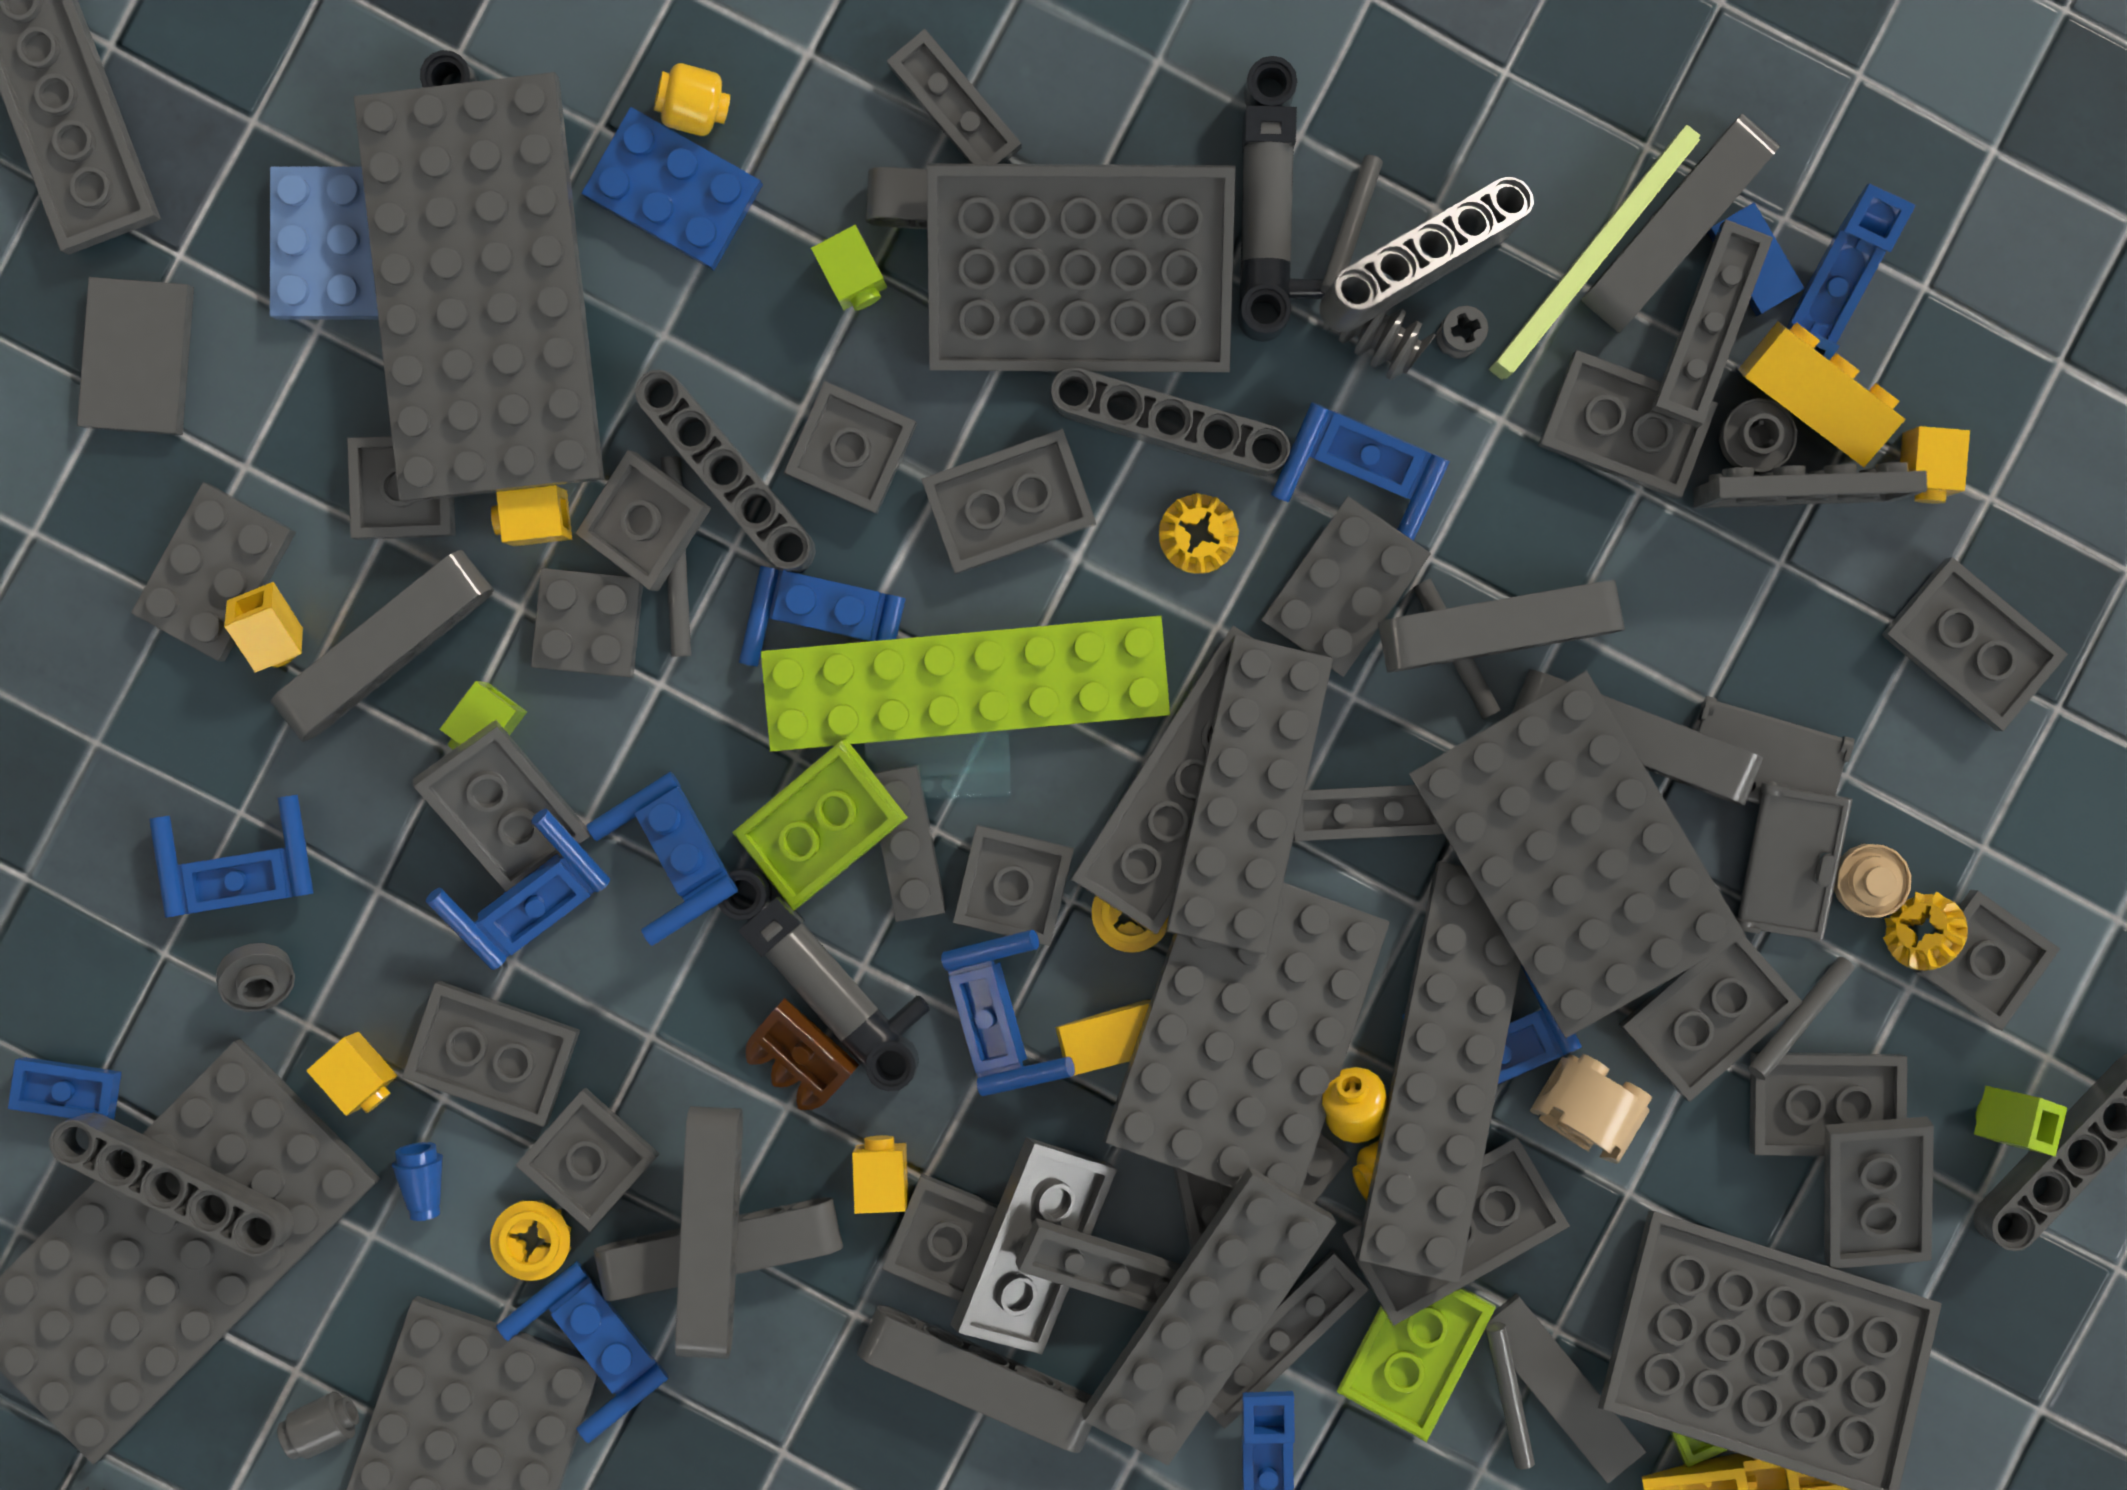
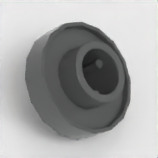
M1756 398L1743 402L1727 413L1720 426L1719 443L1724 457L1735 468H1754V474L1772 471L1775 467H1780L1790 458L1796 447L1797 429L1794 418L1785 407L1773 400Z
M266 943L247 944L234 949L222 959L216 972L217 988L222 1000L233 1009L246 1012L263 1011L278 1005L288 997L294 987L295 973L288 954L279 947Z

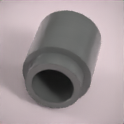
M331 1392L289 1412L286 1420L278 1424V1439L282 1449L290 1459L296 1460L300 1457L310 1459L353 1438L355 1435V1425L359 1423V1415L353 1401L349 1397L343 1398L339 1393Z

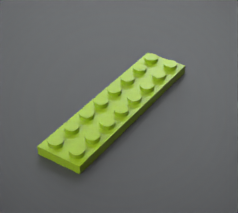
M1162 616L761 651L770 752L835 746L845 739L850 744L1170 715Z

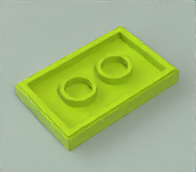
M845 739L837 743L732 833L794 911L908 819V817L852 745Z
M1462 1287L1392 1326L1380 1305L1337 1388V1393L1427 1442L1496 1305Z

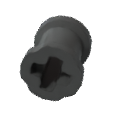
M1468 305L1459 306L1450 311L1436 332V343L1440 351L1454 359L1466 358L1473 354L1487 337V319L1477 308ZM1458 323L1461 329L1470 328L1472 331L1466 343L1462 336L1453 337L1451 333Z

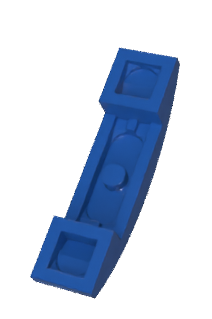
M1868 183L1848 212L1821 258L1786 328L1790 330L1796 322L1820 340L1814 349L1830 360L1840 347L1837 342L1886 251H1892L1916 205Z
M1293 1391L1243 1392L1242 1489L1294 1490L1293 1443H1295Z

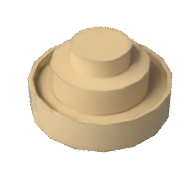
M1861 844L1850 848L1841 856L1834 891L1837 899L1847 910L1863 917L1881 918L1894 913L1905 903L1911 891V873L1907 862L1897 851L1885 845Z

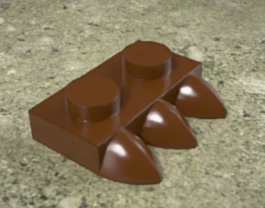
M786 998L781 1001L752 1034L746 1046V1060L750 1065L763 1064L773 1058L776 1059L771 1071V1081L774 1087H788L798 1081L801 1082L797 1091V1107L800 1110H813L821 1107L859 1066L852 1057Z

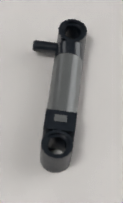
M1277 56L1263 57L1254 63L1249 70L1244 90L1246 109L1243 116L1242 153L1244 155L1240 308L1238 321L1243 333L1250 339L1259 342L1271 341L1282 333L1289 321L1292 310L1290 298L1322 299L1325 295L1321 290L1323 279L1290 278L1293 159L1297 124V107H1290L1298 81L1296 71L1291 63ZM1263 79H1274L1281 84L1283 93L1277 97L1265 96L1260 92L1257 84ZM1258 302H1268L1275 307L1278 318L1270 324L1259 323L1252 316L1251 307Z
M741 868L728 873L734 883L738 880L750 882L756 890V899L751 907H743L735 902L732 895L718 904L720 910L729 918L736 920L747 919L749 921L739 930L742 936L761 957L766 956L866 1070L867 1076L873 1085L889 1092L897 1091L907 1086L917 1071L919 1057L914 1044L902 1037V1034L930 1011L929 1004L921 996H915L888 1020L804 925V918L796 910L793 911L781 895L772 902L770 901L772 888L766 875L753 868ZM886 1051L898 1052L905 1059V1071L899 1075L887 1074L880 1066V1055Z

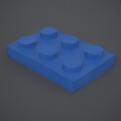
M630 107L583 189L582 195L714 271L763 184L756 177Z

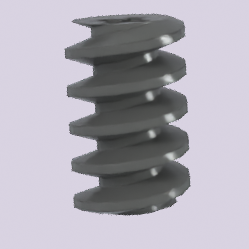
M1343 295L1348 302L1355 304L1350 297ZM1402 308L1389 316L1386 315V310L1354 330L1341 332L1338 339L1344 344L1357 336L1358 341L1354 353L1358 356L1373 348L1374 353L1370 365L1376 368L1389 361L1390 365L1386 378L1389 380H1393L1402 373L1406 374L1436 336V334L1432 333L1419 340L1418 336L1422 324L1418 320L1403 328L1402 324L1406 311ZM1324 322L1322 328L1326 331L1331 330L1332 328Z

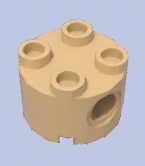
M1571 1054L1567 1058L1562 1057L1530 1111L1538 1116L1541 1114L1539 1117L1541 1122L1577 1146L1589 1152L1593 1144H1596L1603 1149L1599 1156L1600 1158L1615 1164L1619 1163L1650 1110L1647 1106L1652 1097L1634 1084L1625 1082L1621 1086L1607 1078L1606 1075L1609 1069L1598 1060L1586 1054H1582L1580 1058Z

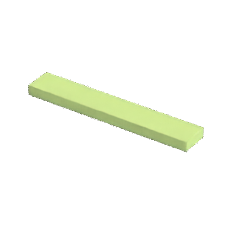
M1686 125L1673 138L1488 370L1501 380L1507 379L1515 372L1700 141V134Z

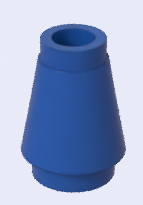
M431 1142L413 1143L400 1147L395 1151L396 1161L392 1163V1168L409 1211L410 1219L413 1221H424L439 1216L441 1213L439 1205L441 1200L442 1154L437 1153L436 1144Z

